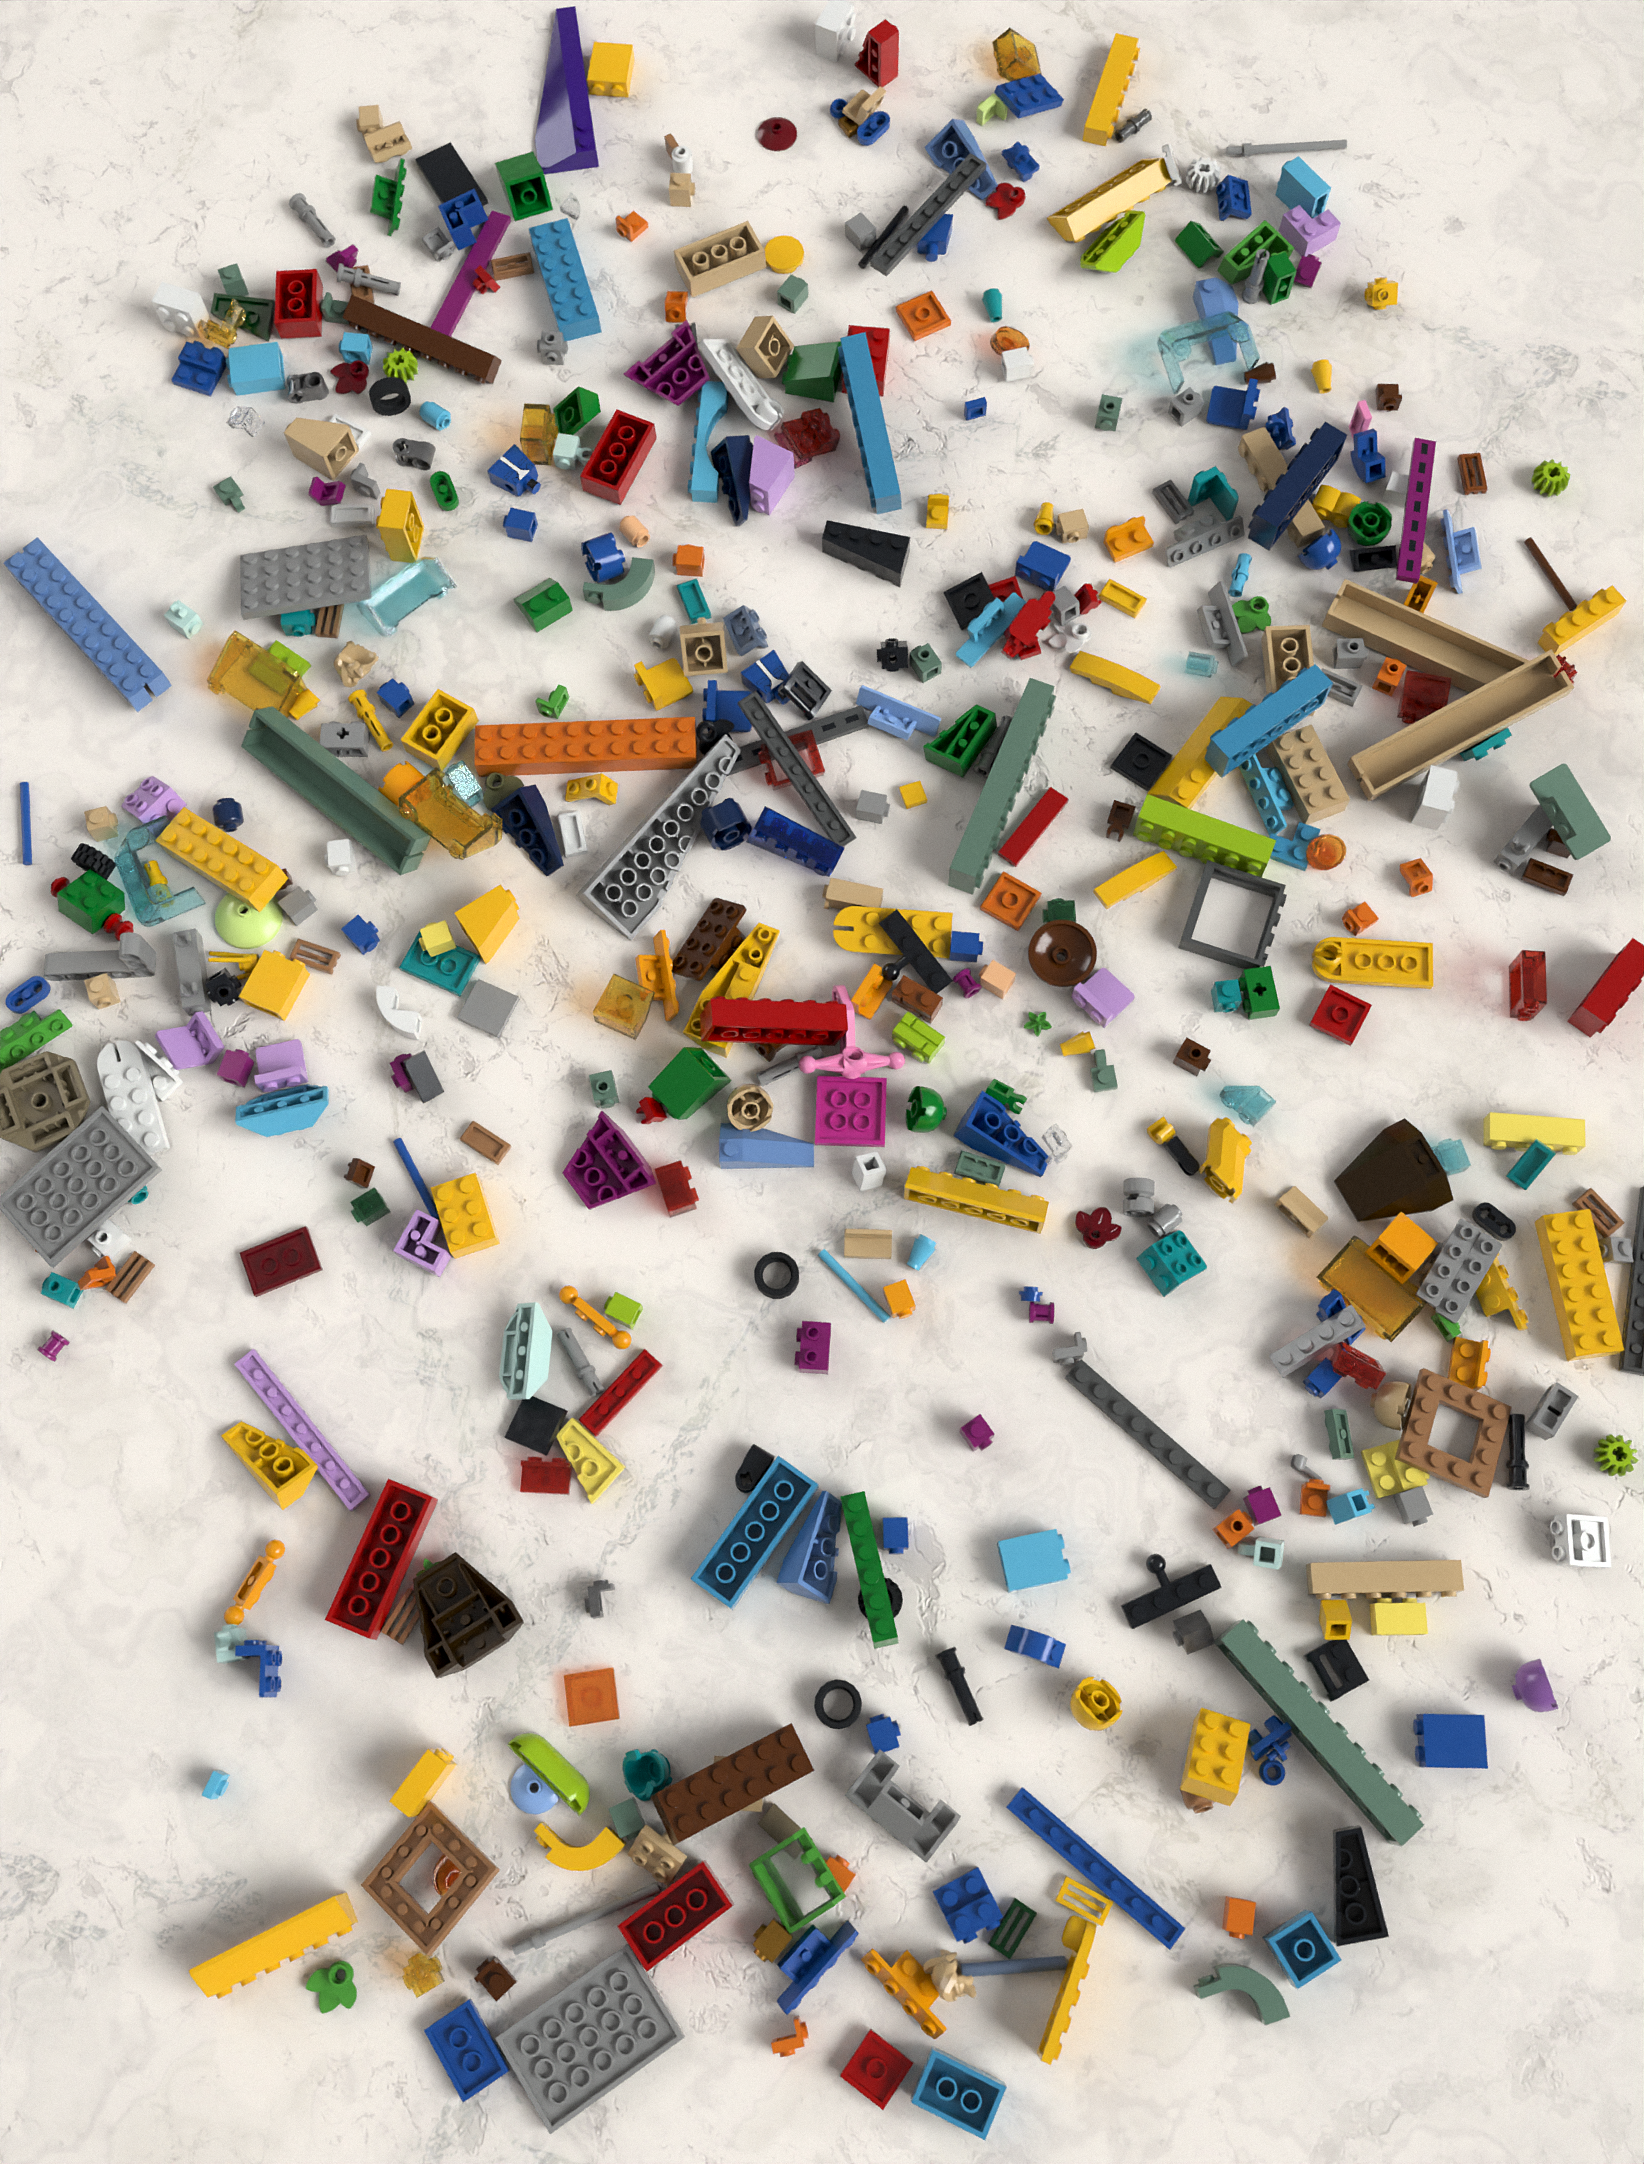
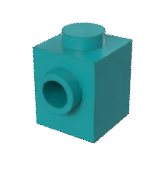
M309 609L281 614V627L286 636L302 637L304 635H312V626H315V616Z
M1238 979L1214 983L1211 989L1214 1012L1227 1013L1237 1010L1242 1001Z
M51 1272L50 1276L44 1280L40 1294L74 1309L83 1290H80L78 1283Z

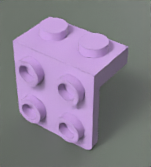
M151 776L143 780L140 787L125 798L122 807L138 818L156 836L187 804L170 786Z
M1106 968L1098 970L1084 985L1081 982L1077 984L1071 996L1073 1001L1103 1028L1117 1017L1135 997Z
M203 1011L195 1012L186 1026L160 1030L155 1034L156 1040L176 1070L212 1064L224 1049L221 1039L216 1034Z
M290 1040L256 1049L259 1075L254 1077L256 1085L262 1092H272L280 1088L294 1087L308 1082L303 1047L300 1040Z

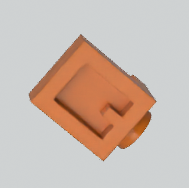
M632 211L624 219L619 215L615 218L618 234L623 238L626 237L631 242L648 228V222L635 211Z
M667 291L665 299L666 322L683 323L686 321L688 292Z
M1421 858L1400 864L1399 871L1410 885L1409 894L1411 897L1432 891L1433 874Z
M1365 901L1354 909L1347 910L1342 917L1345 928L1350 932L1352 931L1355 936L1375 924L1379 919Z
M103 1256L94 1265V1268L85 1272V1275L77 1282L80 1290L106 1286L116 1277L115 1266L112 1264L110 1257Z
M1309 1479V1482L1302 1484L1300 1515L1326 1517V1501L1331 1485L1324 1484V1480Z

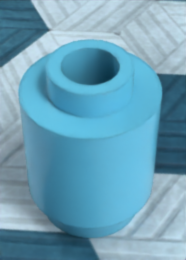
M426 401L420 407V416L431 426L438 430H443L450 425V412L438 404Z

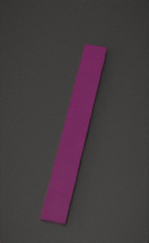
M491 211L488 217L489 220L485 222L476 239V243H474L430 328L450 337L452 336L476 290L472 283L479 276L474 270L479 265L485 270L487 269L511 222V217Z

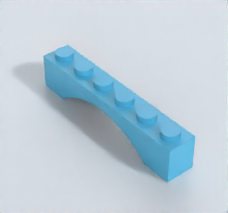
M707 381L702 385V389L698 390L700 407L696 408V420L699 421L698 425L694 426V438L697 439L696 443L692 444V456H695L694 462H690L692 480H688V493L692 494L693 502L718 503L719 476L707 455V445L713 428L728 410L729 392L726 390L723 382Z

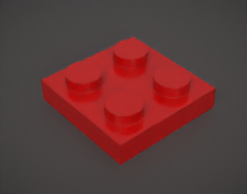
M1330 984L1309 1026L1351 1046L1372 1005Z
M870 2028L841 2072L840 2077L884 2110L914 2062Z

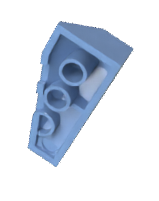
M952 119L924 147L933 162L938 167L947 171L949 175L970 153L987 163L975 137L964 120ZM986 164V170L968 188L982 200L998 186L988 164Z
M1217 277L1196 281L1193 300L1215 365L1236 361L1238 301L1233 286Z
M721 1123L719 1163L721 1169L814 1167V1144L763 1128L750 1132V1129L739 1130L731 1123Z
M822 1491L784 1558L777 1584L793 1594L830 1604L837 1581V1572L834 1571L835 1557H838L839 1548H835L836 1534L840 1532L842 1506L841 1501L829 1492Z

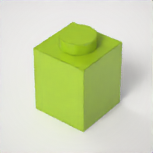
M615 1292L613 1297L609 1296L605 1302L604 1313L608 1318L633 1329L643 1307L640 1303Z

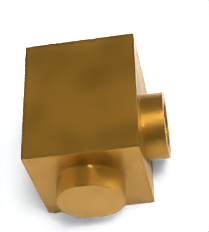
M773 1918L768 1926L762 1923L753 1936L756 1938L753 1946L756 1948L754 1953L763 1962L769 1960L773 1963L794 1935L789 1934L787 1929L776 1918Z

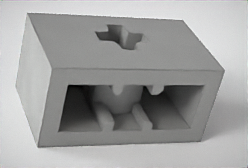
M335 721L321 723L320 745L335 757H368L370 732L365 723L357 721L351 723Z

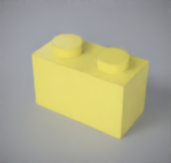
M1392 1598L1376 1599L1377 1603L1369 1605L1372 1636L1428 1634L1425 1603H1417V1598H1402V1603H1392Z

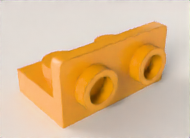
M1144 516L1133 517L1119 526H1111L1105 532L1103 543L1115 563L1153 547L1154 542L1144 526L1146 520Z
M875 963L851 999L854 1012L868 1020L872 1019L893 986L892 981H887L882 976V967Z
M1459 1337L1453 1338L1448 1379L1475 1391L1485 1386L1488 1376L1487 1372H1485L1486 1362L1488 1363L1491 1355V1349L1488 1348L1489 1341L1482 1340L1477 1342Z

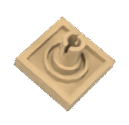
M647 1824L640 1831L627 1854L636 1865L644 1867L652 1874L655 1880L667 1886L672 1882L687 1858L684 1853L672 1845L666 1831L661 1836Z

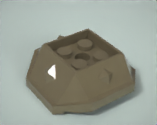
M46 1051L2 1070L0 1073L1 1139L36 1153L62 1142L84 1122L91 1101L76 1061ZM46 1099V1103L39 1107L40 1102Z

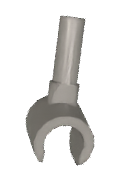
M1300 1454L1293 1455L1291 1460V1467L1293 1469L1304 1472L1313 1479L1322 1480L1319 1475L1305 1466L1307 1462L1305 1456Z

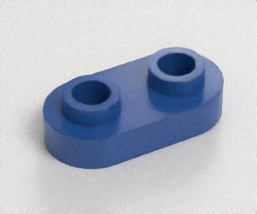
M884 111L874 112L857 130L859 143L866 146L874 144L889 129L890 116Z
M31 977L7 995L6 1006L13 1013H25L49 995L50 984L43 977ZM39 987H42L40 992H36ZM23 1001L22 1005L17 1006L18 1002Z

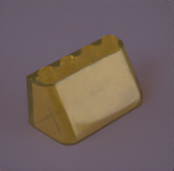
M1353 1236L1316 1278L1320 1280L1319 1284L1325 1290L1332 1291L1335 1289L1340 1292L1346 1307L1352 1304L1357 1313L1361 1315L1365 1324H1371L1380 1338L1383 1340L1388 1339L1392 1342L1425 1307L1426 1302L1416 1297L1415 1294L1419 1289L1408 1279L1404 1284L1400 1283L1365 1252L1370 1246L1359 1237Z

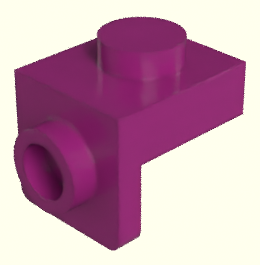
M352 244L343 251L338 250L328 256L326 263L337 273L340 263L344 264L345 267L352 268L357 262L356 257L359 250Z
M1308 254L1307 257L1302 255L1294 282L1312 288L1318 271L1322 266L1319 257Z
M313 477L308 495L321 506L341 504L346 485L341 481L324 483L320 478Z
M411 1053L401 1054L394 1061L390 1062L394 1072L391 1078L396 1088L401 1087L405 1093L413 1090L405 1072L406 1067L403 1061L412 1056Z

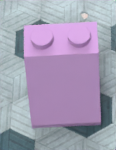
M756 435L753 444L749 480L751 507L759 513L770 515L795 477L793 452Z

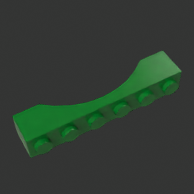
M865 1491L840 1496L874 1649L898 1644V1635Z

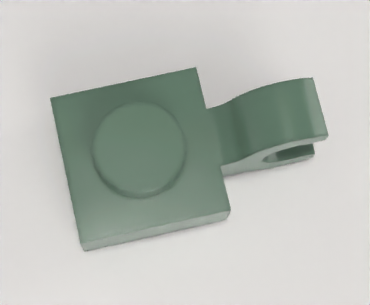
M231 476L213 486L225 506L232 503L238 513L246 509L240 499L243 493Z
M1104 1049L1095 1050L1094 1060L1096 1067L1090 1069L1094 1093L1117 1089L1114 1065H1106Z

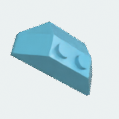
M306 1084L260 1095L248 1101L245 1105L236 1107V1125L265 1137L282 1135L287 1132L313 1127L329 1104L328 1086L321 1087Z

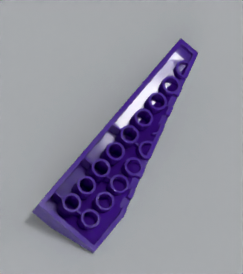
M575 6L558 8L555 12L535 136L537 159L544 175L599 167Z

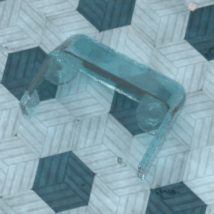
M1225 311L1162 331L1157 344L1173 393L1177 394L1184 383L1179 362L1185 361L1190 356L1191 346L1229 335L1234 342L1239 343L1248 371L1253 369L1260 356L1250 326L1235 313Z
M423 556L372 592V599L360 601L356 607L381 636L390 637L398 631L399 621L430 598L437 597L441 599L449 593L447 589H455L457 585L437 557Z
M166 815L131 829L114 855V861L138 921L146 927H152L206 904L194 886L173 895L171 889L165 884H156L151 887L149 885L137 851L156 843L155 840L170 824Z

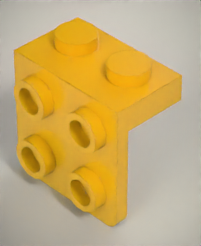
M675 658L668 659L646 670L642 661L634 664L636 673L633 674L637 685L642 686L644 689L643 695L648 704L652 703L655 711L693 693V687L687 677L684 676V672Z

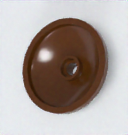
M1054 920L1044 924L1034 933L1028 948V959L1032 970L1042 981L1056 987H1070L1079 984L1090 975L1096 963L1097 948L1093 937L1082 925L1070 920ZM1062 954L1065 959L1060 961L1057 959V955Z

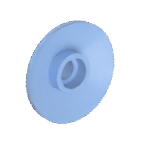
M526 1764L521 1766L514 1774L510 1790L512 1799L520 1810L529 1814H541L550 1810L558 1801L559 1796ZM534 1782L539 1785V1790L536 1793L530 1790V1786Z

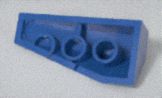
M981 1091L960 1120L953 1136L976 1151L1041 1178L1050 1161V1157L1032 1137L1026 1136L1019 1128L1021 1125L1017 1120L1013 1121L1009 1117L1002 1103Z

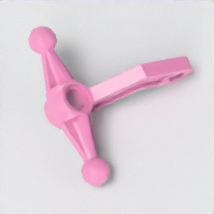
M834 985L832 1001H837L838 1004H846L848 1031L840 1039V1052L837 1055L817 1060L812 1056L806 1055L798 1062L799 1069L806 1074L812 1073L815 1069L840 1073L848 1079H855L864 1074L865 1071L889 1066L895 1070L902 1068L905 1064V1057L900 1052L895 1051L890 1053L889 1056L866 1053L855 1046V1014L852 1002L845 985Z

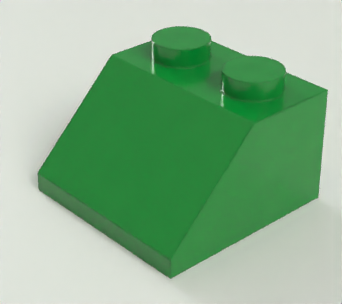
M551 578L514 599L515 604L536 632L541 631L573 611L569 596L560 584Z

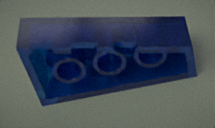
M766 806L746 841L814 870L815 873L821 876L828 877L834 871L845 849Z

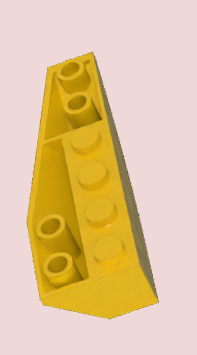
M762 923L756 925L701 992L683 1031L684 1035L705 1050L727 1058L734 1042L701 1041L700 1014L709 1000L717 996H723L726 999L746 997L749 1000L754 999L780 930Z

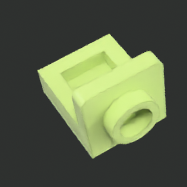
M993 93L978 105L976 122L983 126L994 115L1005 120L1008 107Z

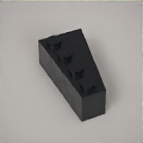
M827 520L822 536V552L845 563L850 562L857 565L858 569L868 570L876 574V577L883 580L888 579L894 585L900 587L910 552V537Z

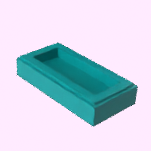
M697 578L677 585V590L691 624L697 623L698 618H712Z
M1535 1139L1507 1173L1506 1177L1524 1190H1527L1556 1155V1152L1538 1139Z

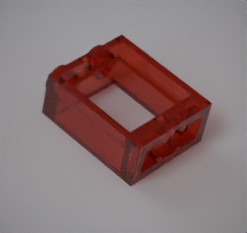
M812 729L788 736L793 745L804 742L813 770L811 772L816 778L824 776L825 769ZM761 744V751L758 752V757L761 765L765 764L767 772L764 773L767 785H772L773 791L791 786L792 783L788 778L777 781L768 753L770 751L765 744Z
M1521 950L1509 965L1510 1018H1518L1519 1021H1530L1547 1004L1545 951Z

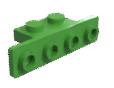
M60 1009L43 1020L34 1010L30 1014L22 1016L19 1021L10 1027L2 1029L0 1031V1073L3 1069L18 1063L73 1026L71 1021Z

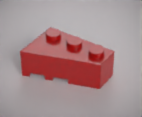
M885 19L867 32L862 45L864 48L858 56L860 58L854 65L873 83L882 88L898 77L899 30Z

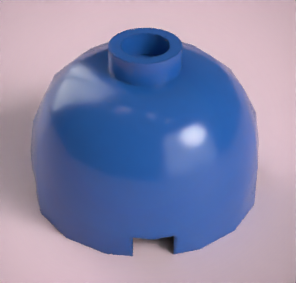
M1332 528L1327 530L1329 535L1327 533L1324 536L1320 535L1302 550L1305 553L1304 555L1302 553L1297 555L1307 568L1320 570L1326 567L1328 570L1338 562L1336 558L1341 552V541Z

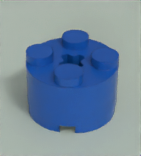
M612 532L581 543L582 555L587 554L585 565L595 582L601 583L624 573L622 563L625 562V557L621 549L617 550L616 540Z

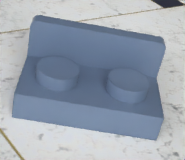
M742 605L723 618L738 655L743 656L759 645L764 649L768 647L766 642L767 634L758 623L760 618L754 609L751 610Z

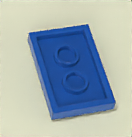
M1041 74L997 85L994 91L1018 119L1060 107L1064 101L1057 90Z
M471 1998L424 2030L463 2103L510 2071Z

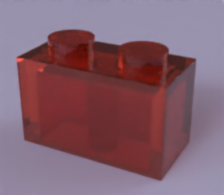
M680 1160L654 1169L670 1218L697 1209L695 1202L699 1201L695 1187L690 1189L688 1180H691L692 1177L688 1166L683 1167Z

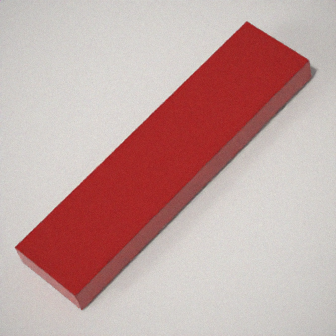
M1050 787L998 851V855L1016 867L1065 807L1069 799Z
M644 1349L578 1420L597 1437L663 1365Z

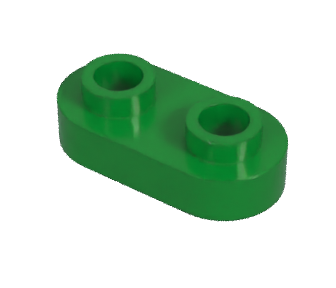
M444 471L432 474L430 485L439 507L444 511L454 510L459 504V499L449 474Z

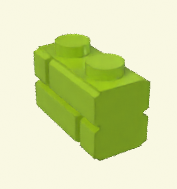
M910 1012L903 1016L892 1031L893 1043L902 1050L906 1048L911 1051L912 1057L921 1063L925 1061L929 1064L945 1043V1036Z

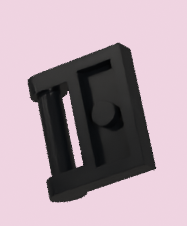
M803 661L796 664L785 682L778 688V692L782 696L786 695L804 713L803 716L808 721L815 717L832 692ZM793 685L812 703L811 707L791 689Z
M1330 1640L1304 1655L1307 1662H1311L1328 1692L1326 1696L1330 1702L1369 1681L1347 1640ZM1325 1655L1342 1686L1336 1688L1319 1656Z

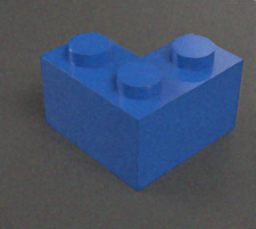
M475 189L438 205L458 251L476 243L471 228L489 219Z

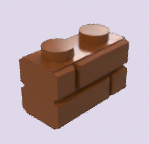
M903 975L892 992L891 1002L918 1017H922L923 1020L931 1024L942 1007L943 997Z

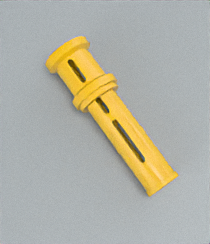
M363 689L354 691L349 695L348 701L356 708L358 718L364 720L382 752L390 750L394 744L375 715L376 709L373 704L369 703L367 693Z

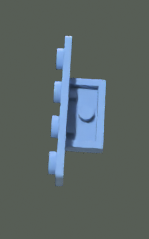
M1448 509L1443 510L1444 518H1441L1440 521L1442 530L1446 531L1447 536L1443 537L1445 549L1449 550V556H1446L1448 569L1452 570V575H1449V582L1451 588L1455 587L1457 593L1460 594L1463 593L1460 574L1482 569L1475 527L1454 532L1452 518Z
M864 685L859 689L856 704L873 711L869 716L867 724L905 740L909 739L915 729L933 737L936 736L941 721L940 717Z

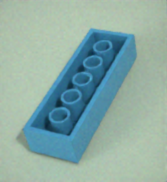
M568 218L528 228L558 331L563 333L564 341L601 333L599 316Z
M1316 664L1309 669L1307 667L1302 669L1294 680L1285 681L1277 692L1267 694L1263 698L1262 703L1257 706L1255 704L1252 705L1241 718L1236 717L1231 720L1223 731L1219 729L1210 737V744L1206 748L1207 752L1204 759L1223 778L1324 705L1333 682Z
M777 1456L691 1577V1580L733 1610L818 1490L819 1485L780 1456Z

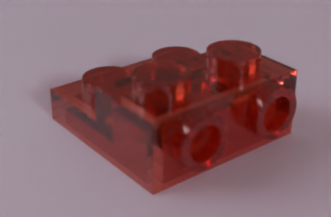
M820 408L802 412L800 418L783 422L780 428L800 460L836 451L840 440L838 429L832 428L829 415L823 413Z
M1407 670L1403 692L1399 701L1397 718H1402L1403 723L1413 724L1415 721H1419L1447 706L1452 678Z
M1343 1341L1332 1347L1334 1353L1329 1361L1334 1367V1372L1342 1377L1347 1375L1355 1379L1354 1382L1365 1389L1371 1387L1377 1390L1386 1375L1378 1360Z

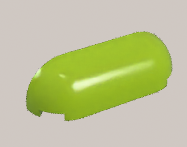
M524 1733L516 1736L507 1744L578 1816L585 1811L590 1799V1789L586 1779L545 1738L535 1733Z

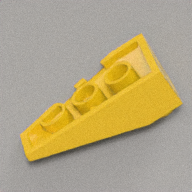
M242 1421L221 1435L222 1439L282 1510L303 1496L318 1468L317 1464L302 1449L298 1447L293 1448L285 1444L281 1439L271 1438L265 1435L263 1431Z

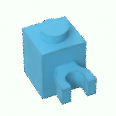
M1363 1488L1326 1501L1335 1525L1372 1512L1371 1509L1375 1507L1374 1504L1369 1505L1366 1496L1370 1495L1368 1490L1363 1491Z

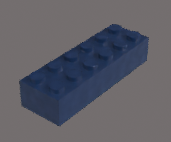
M1327 422L1320 429L1316 428L1309 444L1304 443L1298 453L1299 457L1297 459L1293 458L1289 463L1287 473L1285 475L1282 473L1279 476L1274 490L1269 489L1263 499L1265 502L1262 506L1258 504L1252 513L1253 519L1248 525L1250 529L1248 538L1270 551L1338 461L1347 437L1346 433Z

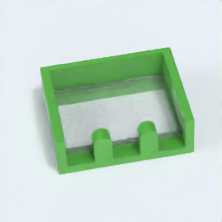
M805 1827L748 1864L753 1876L760 1883L768 1901L773 1905L782 1925L786 1927L789 1934H792L831 1909L846 1897Z

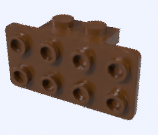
M720 898L713 899L674 958L672 973L696 981H701L710 967L718 973L746 939L736 927L746 913L747 909L745 906Z

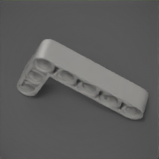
M129 932L122 933L120 935L119 950L46 954L44 978L51 981L87 980L105 973L111 979L152 977L155 975L156 952L141 935Z

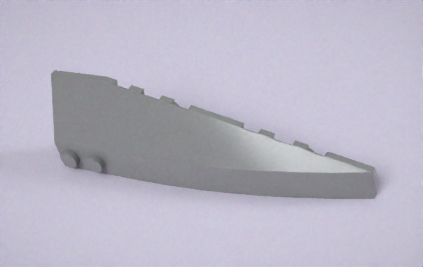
M726 734L723 735L648 814L575 896L593 913L626 938L632 940L660 909L663 903L662 899L667 891L670 890L676 873L680 870L686 854L689 853L701 829L700 821L703 817L701 812L706 807L713 806V801L720 792L723 782L730 773L741 749Z

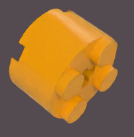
M404 761L405 765L399 763L386 774L382 780L385 782L383 788L379 786L378 791L408 814L414 808V803L419 798H425L430 789L427 788L428 779L408 761Z

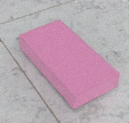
M1365 400L1357 403L1349 425L1352 438L1353 434L1368 430L1372 420Z

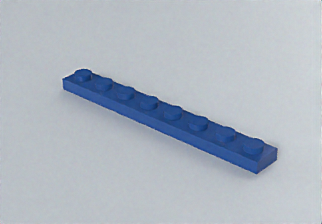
M1021 1787L1006 1808L1170 1950L1186 1928L1027 1790Z

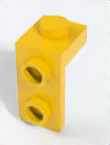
M602 773L569 780L567 782L565 800L572 802L596 797L607 805L616 804L618 783Z

